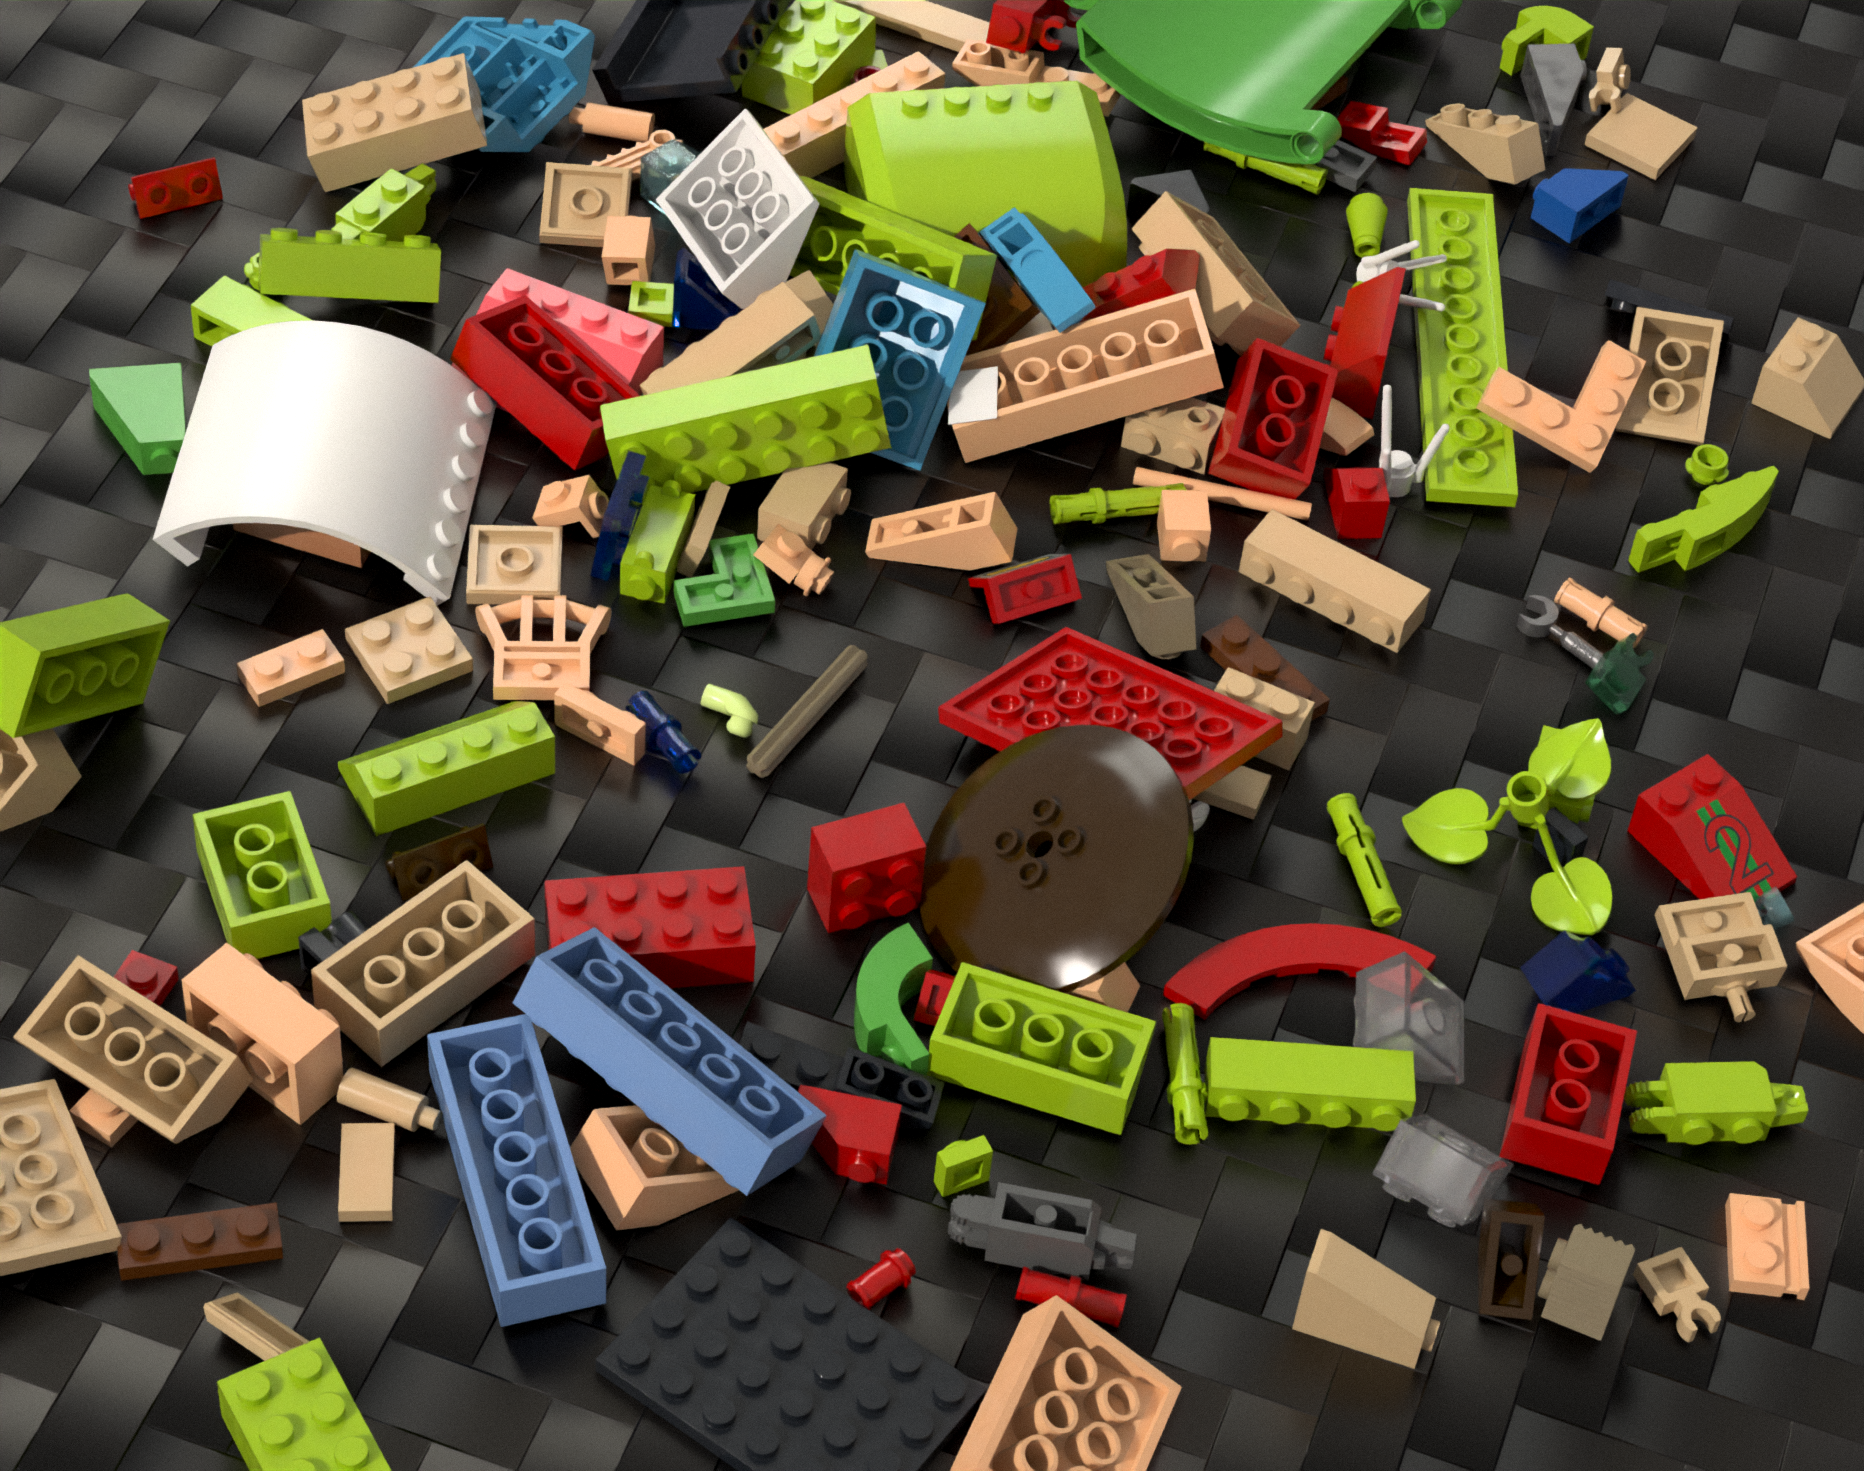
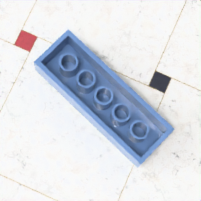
M595 927L536 956L513 1001V1004L527 1014L535 1025L544 1028L561 1042L571 1055L584 1061L601 1075L611 1088L624 1094L641 1108L650 1120L664 1127L681 1141L690 1153L699 1156L721 1174L729 1185L739 1189L746 1196L799 1163L827 1116Z
M527 1014L427 1034L429 1072L439 1108L442 1111V1119L500 1326L504 1327L605 1304V1262L532 1021Z

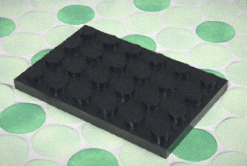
M731 1217L597 1357L595 1366L596 1372L738 1471H925L977 1411L987 1391L983 1386Z

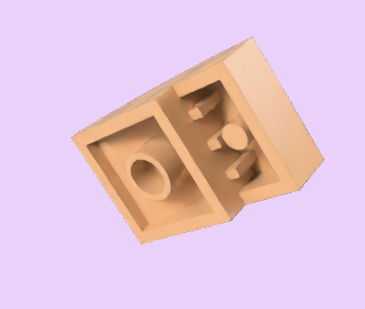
M1863 902L1797 941L1796 951L1828 997L1864 1034Z

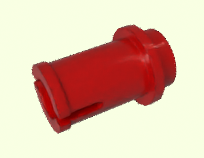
M899 1248L892 1252L885 1250L880 1254L881 1261L854 1281L851 1280L847 1283L846 1289L850 1298L870 1310L873 1305L897 1287L906 1288L911 1284V1277L916 1274V1268L903 1250Z

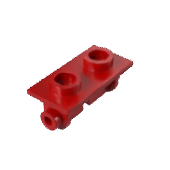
M214 157L131 177L132 184H128L132 201L136 200L140 219L223 199Z

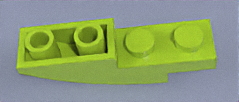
M1773 465L1756 472L1745 473L1740 478L1720 485H1711L1701 491L1696 509L1685 510L1677 516L1658 523L1646 524L1636 532L1628 561L1638 573L1672 560H1676L1684 571H1687L1724 553L1740 541L1762 516L1769 503L1779 472L1778 469Z

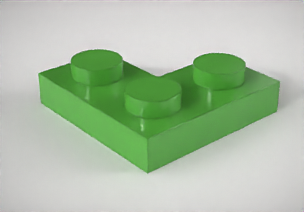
M754 533L710 540L708 554L715 574L674 580L673 593L684 627L775 613V598L764 564L753 555L758 549Z

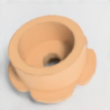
M813 553L799 571L794 584L804 590V596H809L811 591L820 595L830 582L834 571L828 568L831 562L829 557L824 560Z

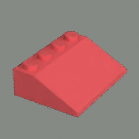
M508 268L485 295L477 314H480L526 295L640 396L643 393L640 384L647 380L653 371L663 366L664 326ZM452 363V367L471 380L458 366ZM471 380L475 385L482 389L475 381ZM498 403L496 404V408L508 412L505 408H503L502 406H500Z

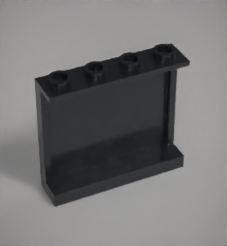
M636 0L592 71L608 104L737 92L791 0Z

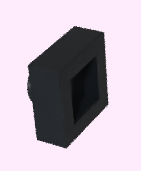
M1556 807L1548 810L1545 816L1546 825L1557 857L1563 868L1573 859L1583 857L1588 836L1582 832L1577 823L1569 820ZM1537 827L1532 846L1548 859Z

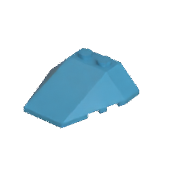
M464 16L414 67L434 62L440 58L464 53L480 89L487 146L477 150L481 152H530L534 146L542 142L545 135L563 117L568 115L573 107L585 96L595 36L591 30L568 20L555 19L553 25H539L536 19L525 18L522 24H508L505 18Z

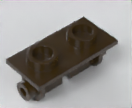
M483 823L471 828L468 826L461 827L460 832L403 853L399 851L393 852L392 858L385 861L391 879H397L400 896L403 901L415 897L466 860L480 872L494 867Z

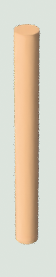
M1136 467L1134 485L1155 487L1183 483L1186 490L1207 491L1208 500L1264 512H1270L1273 509L1285 516L1309 521L1312 503L1140 467Z

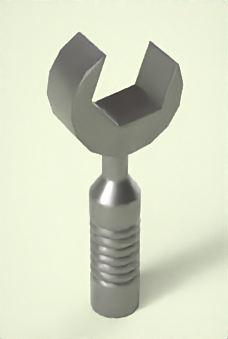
M1539 595L1529 596L1526 609L1540 613L1541 617L1532 619L1519 614L1516 627L1522 633L1535 638L1545 637L1552 633L1560 639L1562 647L1581 659V661H1584L1601 675L1608 672L1613 664V660L1587 643L1576 633L1565 632L1556 625L1559 611L1552 600Z

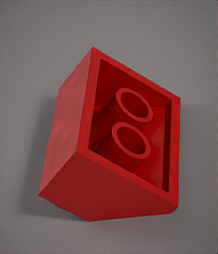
M1166 248L1151 256L1145 255L1135 261L1134 264L1115 273L1109 272L1104 274L1097 281L1082 287L1096 308L1086 314L1080 322L1195 289L1200 255L1196 250Z
M1396 267L1349 289L1344 307L1337 305L1335 307L1330 331L1338 332V335L1329 334L1323 360L1331 361V364L1328 366L1338 369L1332 398L1343 403L1361 417L1373 419L1406 268Z

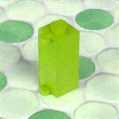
M667 480L663 488L650 485L620 562V594L663 604L666 602L677 573L678 561L694 522L695 494L682 492V487L677 481Z

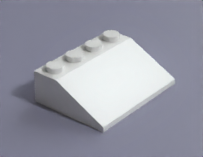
M746 108L656 199L720 292L743 310L751 305L761 293L773 289L781 282L785 283L820 204L751 112Z

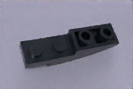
M746 1023L738 1044L797 1092L801 1084L901 1104L899 1129L931 1128L944 1082L848 1047L844 1057L753 1023Z

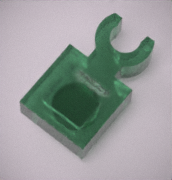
M1634 633L1619 640L1614 648L1604 653L1585 682L1616 715L1627 710L1647 680L1638 670L1650 664L1654 657V653L1650 649L1639 656L1634 652L1633 642L1637 638Z

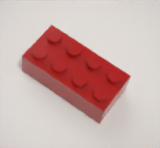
M744 866L544 881L548 950L595 927L669 988L754 982L756 943Z

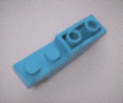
M1015 207L979 232L1005 267L1020 283L1029 298L1059 333L1069 326L1079 323L1086 314L1096 308L1085 290L1029 219L1023 213L1020 214Z

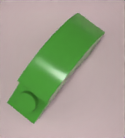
M909 922L883 937L865 958L857 979L854 1032L861 1052L875 1057L882 1055V1059L927 1076L929 1052L903 1015L901 1007L911 997L921 992L925 974L929 969H932L933 958Z

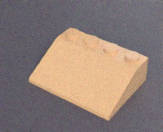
M1056 1295L1023 1314L950 1471H1146L1182 1387Z

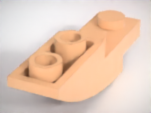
M967 39L952 63L953 70L976 87L997 84L1011 85L1035 82L1079 81L1097 92L1103 116L1110 115L1121 96L1118 91L1095 73L1090 74L1067 70L1062 67L1045 66L1044 52L1028 50L1026 53H1021L987 44L986 41Z

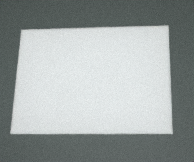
M998 366L959 371L949 396L948 425L997 419Z

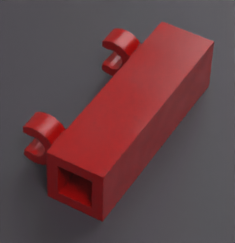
M997 0L993 4L986 43L1026 53L1039 41L1040 45L1047 50H1058L1062 46L1063 41L1051 38L1048 30L1051 27L1063 29L1065 26L1076 28V23L1080 17L1072 15L1071 7L1064 0Z

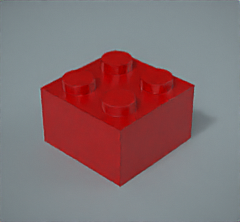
M905 803L811 827L807 890L828 933L842 929H855L867 922L889 916H902L911 910L920 908L919 902L921 901L926 845Z

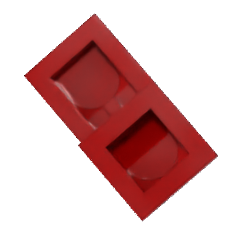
M1350 101L1337 118L1341 125L1342 137L1370 153L1398 163L1411 165L1427 144L1426 129L1389 122L1388 108Z

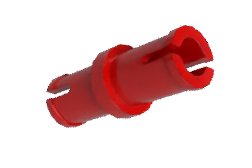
M1024 1266L1015 1299H1022L1040 1305L1057 1295L1087 1318L1118 1327L1127 1294H1118L1081 1283V1277L1071 1275L1069 1280L1031 1270L1029 1267Z

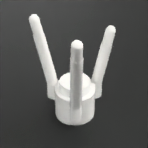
M1414 240L1378 255L1363 257L1357 267V282L1362 281L1364 283L1396 267L1411 270L1444 263L1447 260V256L1441 254L1398 263L1391 260L1417 249L1420 243ZM1400 294L1399 304L1440 312L1445 309L1443 303Z
M1385 385L1383 387L1379 468L1383 469L1389 497L1397 498L1409 493L1412 482L1421 483L1423 481L1425 469L1444 441L1450 426L1443 424L1417 464L1413 463L1411 456L1406 452L1400 450L1391 451L1392 388L1390 385Z

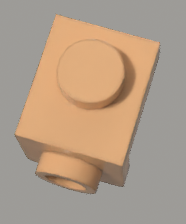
M590 475L562 482L555 481L543 486L533 520L538 526L553 527L580 521L591 537L596 538L603 535L610 515L611 504L607 495L599 489Z

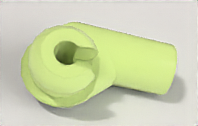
M712 684L706 686L701 698V706L731 716L726 725L727 730L743 738L749 737L753 724L757 725L758 714L746 697Z

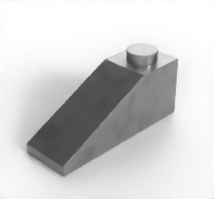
M1575 44L1527 45L1521 79L1534 120L1539 125L1540 138L1546 157L1555 156L1575 105L1579 87L1585 84L1586 63L1584 60H1580Z

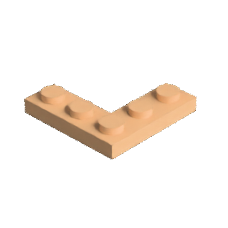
M1608 340L1602 346L1573 408L1498 367L1492 374L1476 409L1591 473L1598 466L1646 361Z

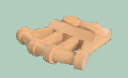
M521 595L519 600L490 607L488 603L476 606L475 612L480 630L486 634L494 650L493 700H554V693L564 682L581 690L589 691L590 654L600 635L605 634L611 620V608L598 605L596 608L566 600V595H554V600H533V595ZM533 618L554 619L553 641H532ZM521 619L520 641H507L499 624ZM566 619L586 625L577 642H565Z

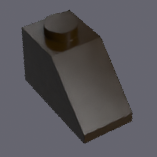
M1484 1198L1478 1247L1479 1314L1532 1320L1545 1216L1537 1204Z

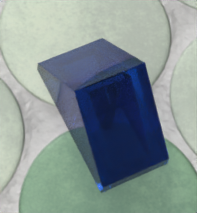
M685 248L677 251L674 275L673 327L716 330L725 319L735 316L742 311L738 305L720 292L696 257Z

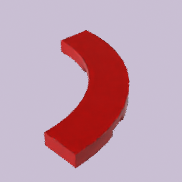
M1316 923L1282 925L1263 928L1236 936L1203 952L1182 967L1165 984L1163 996L1175 1003L1191 1006L1194 1009V1014L1205 1020L1218 1006L1233 995L1250 987V983L1273 974L1276 977H1283L1295 974L1318 973L1319 969L1344 971L1349 974V977L1374 982L1410 998L1434 967L1437 956L1403 940L1367 929Z

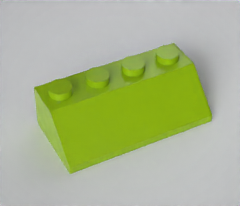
M514 701L339 761L338 769L375 836H379L555 774V735L535 702Z
M962 962L930 1038L927 1076L1121 1135L1136 1096L1156 1021Z

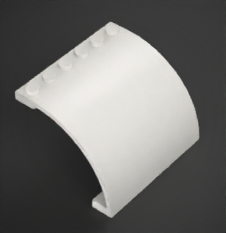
M288 321L266 324L241 331L212 346L152 540L186 566H189L200 559L207 533L211 526L234 523H267L305 528L351 542L389 561L405 572L404 581L426 598L430 596L436 606L450 599L497 402L487 392L480 389L444 360L408 341L384 332L361 326L325 321Z

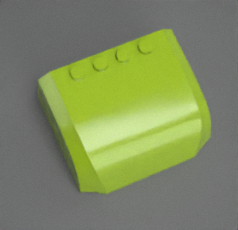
M1035 82L1028 84H997L978 87L869 93L847 107L843 173L848 194L952 237L969 223L980 232L1015 207L1020 214L1023 213L1035 226L1082 287L1097 281L1106 273H1115L1127 266V219L1117 162L1097 92L1081 82Z

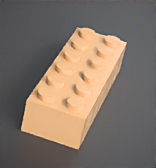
M1196 289L1076 323L1061 333L1057 330H1052L965 356L960 371L998 366L997 419L952 424L964 461L967 463L1224 388Z

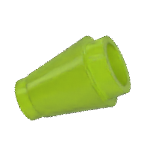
M1362 193L1356 195L1351 199L1350 205L1346 209L1354 251L1356 255L1362 258L1375 256L1380 252L1388 209L1382 198L1376 194Z

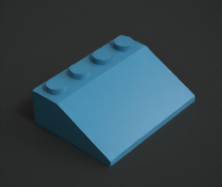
M855 249L814 357L859 346H869L891 448L870 453L920 471L986 303L897 264Z

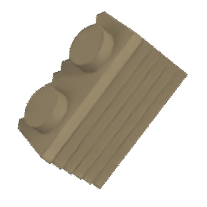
M1582 1224L1574 1226L1568 1241L1558 1238L1537 1295L1547 1300L1541 1317L1601 1341L1635 1252L1633 1245L1625 1246L1622 1240L1615 1242L1612 1236L1604 1237L1602 1232L1594 1233L1592 1228L1584 1229Z

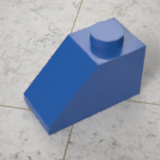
M1564 168L1550 179H1543L1537 185L1533 193L1535 201L1531 219L1567 243H1571L1621 207L1629 175L1623 171Z

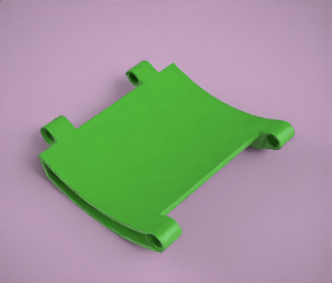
M1463 0L1064 1L1070 7L1088 10L1076 23L1080 59L1097 76L1133 104L1180 131L1236 153L1277 162L1315 164L1337 143L1341 137L1342 129L1340 123L1332 114L1325 111L1311 110L1312 107L1387 27L1398 29H1439L1459 10Z

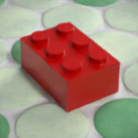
M1256 338L1237 361L1208 474L1252 491L1296 499L1311 482L1338 369Z
M1538 1003L1525 1039L1499 1157L1599 1185L1615 1144L1637 1030Z

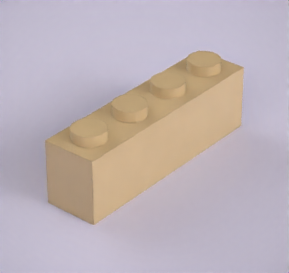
M781 282L773 289L761 293L751 305L737 315L725 319L719 328L704 339L689 345L683 354L668 365L653 371L647 380L640 384L643 395L789 363L820 341L821 334L815 315L784 282Z
M1273 509L1244 541L1239 568L1240 573L1396 653L1399 652L1424 620L1431 589Z

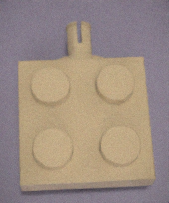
M1751 892L1659 905L1654 915L1684 1000L1713 995L1725 996L1728 998L1736 1022H1741L1742 1019L1743 1021H1748L1755 1016V1011L1752 1008L1747 992L1752 989L1777 986L1787 968L1772 924L1763 925Z

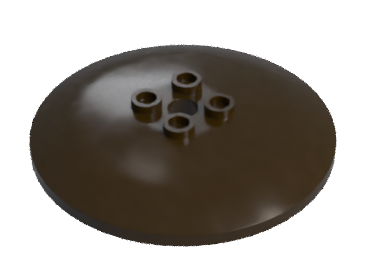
M1072 725L1045 730L1028 736L994 755L970 775L953 794L938 817L926 844L922 893L919 906L924 928L937 953L956 973H958L963 962L1062 993L1088 985L1117 969L1139 951L1160 928L1171 912L1187 877L1192 858L1194 823L1188 795L1179 776L1167 760L1142 739L1119 729L1099 725ZM1047 840H1053L1051 850L1046 855L1035 858V852L1039 845Z

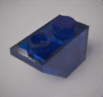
M1566 930L1520 967L1544 1005L1572 1013H1579L1628 997L1636 991L1626 975L1630 968L1617 951L1612 948L1604 950L1590 937L1582 939Z

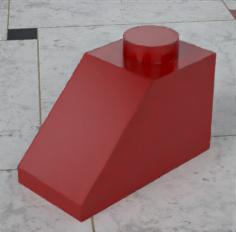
M1374 467L1324 468L1323 476L1337 539L1382 538L1390 503L1383 469Z
M800 1084L798 1092L827 1115L812 1144L836 1175L846 1176L857 1182L887 1184L899 1135L902 1105Z

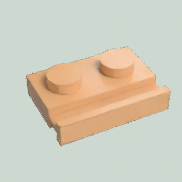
M1730 1193L1725 1204L1729 1291L1781 1297L1783 1293L1796 1294L1797 1299L1805 1300L1809 1291L1804 1201H1796L1795 1205L1782 1204L1781 1199Z

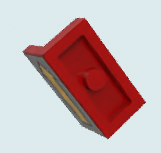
M1048 554L968 578L970 587L984 588L992 623L996 624L1082 599L1071 554Z

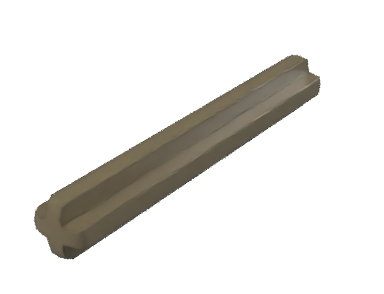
M855 645L845 648L747 756L748 763L746 767L751 773L764 778L777 767L867 667L868 654L866 651L860 650Z

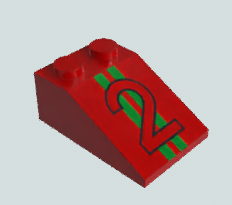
M1706 754L1638 795L1627 831L1697 898L1706 899L1751 892L1757 907L1796 882L1797 875L1742 785L1709 754Z

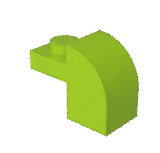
M1553 6L1526 8L1519 12L1516 28L1511 30L1502 42L1501 49L1503 53L1499 68L1511 76L1523 67L1527 45L1575 44L1580 60H1584L1587 57L1594 26L1562 8Z

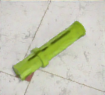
M1204 142L1206 143L1204 145L1205 151L1226 157L1236 162L1237 167L1242 169L1250 167L1259 170L1267 175L1304 188L1316 195L1321 192L1327 179L1328 170L1316 165L1271 161L1236 153Z
M1183 483L1114 491L1090 488L1088 493L1052 495L1049 505L1050 515L1053 524L1089 520L1093 524L1104 523L1106 519L1114 517L1157 514L1162 490H1186Z
M1342 793L1336 795L1328 801V807L1326 808L1339 835L1336 840L1339 851L1346 855L1357 884L1372 917V923L1378 927L1391 925L1401 918L1402 910L1396 901L1386 872L1374 847L1376 837L1373 829L1365 825L1356 803L1357 799L1353 794Z
M1176 1003L1170 1005L1172 1018L1167 1007L1162 1012L1170 1071V1084L1166 1090L1168 1103L1170 1105L1173 1104L1176 1139L1183 1144L1191 1145L1200 1143L1198 1130L1202 1140H1205L1208 1136L1204 1112V1103L1208 1095L1207 1086L1204 1082L1202 1083L1200 1078L1194 1009L1187 1004Z

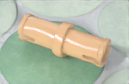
M1570 577L1563 583L1554 599L1556 604L1562 605L1586 620L1588 628L1595 632L1598 629L1602 630L1626 645L1630 650H1633L1639 644L1648 628V625L1639 622L1615 607V601L1608 596L1602 599L1576 583Z

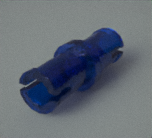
M640 691L628 700L633 707L626 705L625 710L646 723L645 741L653 749L660 750L673 765L677 773L684 774L692 771L699 764L696 760H701V752L681 732L682 725L674 715L666 714L648 691Z

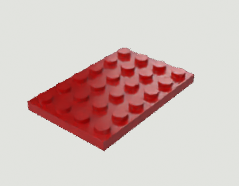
M1068 627L1061 629L938 707L939 723L998 751H1002L1028 736L1063 726L1099 725L1128 732L1151 745L1167 760L1179 776L1189 801L1283 737L1282 720Z

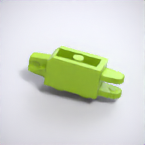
M423 163L404 175L392 168L389 169L335 214L336 225L331 230L342 232L343 239H360V233H381L387 235L386 241L404 242V236L415 235L421 230L426 220V204L431 199L430 195L436 190V170Z
M1755 1061L1665 1063L1659 1081H1640L1629 1084L1624 1094L1627 1106L1642 1107L1640 1110H1635L1629 1116L1630 1127L1633 1129V1132H1637V1134H1665L1666 1143L1686 1142L1698 1145L1706 1142L1736 1141L1747 1144L1766 1140L1771 1127L1803 1123L1808 1113V1104L1802 1086L1770 1083L1767 1070Z

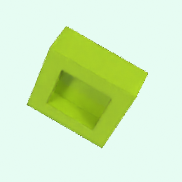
M632 281L628 313L661 326L672 327L676 284Z
M984 1135L969 1141H955L937 1152L934 1183L942 1197L989 1181L993 1150Z

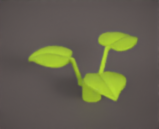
M1598 718L1570 725L1542 741L1531 754L1529 771L1517 773L1509 780L1507 784L1508 797L1500 798V806L1489 821V810L1485 800L1472 790L1464 788L1440 792L1429 798L1416 810L1402 817L1403 826L1412 841L1429 856L1449 864H1465L1483 856L1488 848V838L1485 831L1494 830L1507 811H1510L1512 816L1519 822L1535 823L1551 867L1554 872L1539 877L1533 885L1531 903L1536 916L1546 926L1567 933L1593 935L1600 932L1606 925L1612 910V889L1607 874L1596 862L1585 857L1573 859L1562 868L1545 820L1549 809L1548 796H1552L1556 791L1566 799L1578 801L1596 795L1606 786L1611 774V758L1605 741L1602 723Z

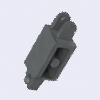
M998 1182L995 1199L978 1195L972 1197L970 1194H963L962 1196L957 1195V1199H953V1203H951L950 1216L952 1217L948 1223L950 1239H954L955 1243L959 1242L960 1245L965 1243L966 1246L986 1249L984 1261L1020 1268L1025 1266L1031 1270L1067 1277L1074 1275L1088 1281L1090 1269H1104V1266L1131 1269L1137 1245V1234L1113 1228L1112 1224L1100 1220L1102 1208L1090 1199Z

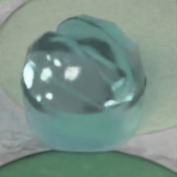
M1776 886L1762 893L1756 899L1755 905L1759 915L1762 916L1761 921L1763 925L1772 924L1773 929H1777L1795 920Z

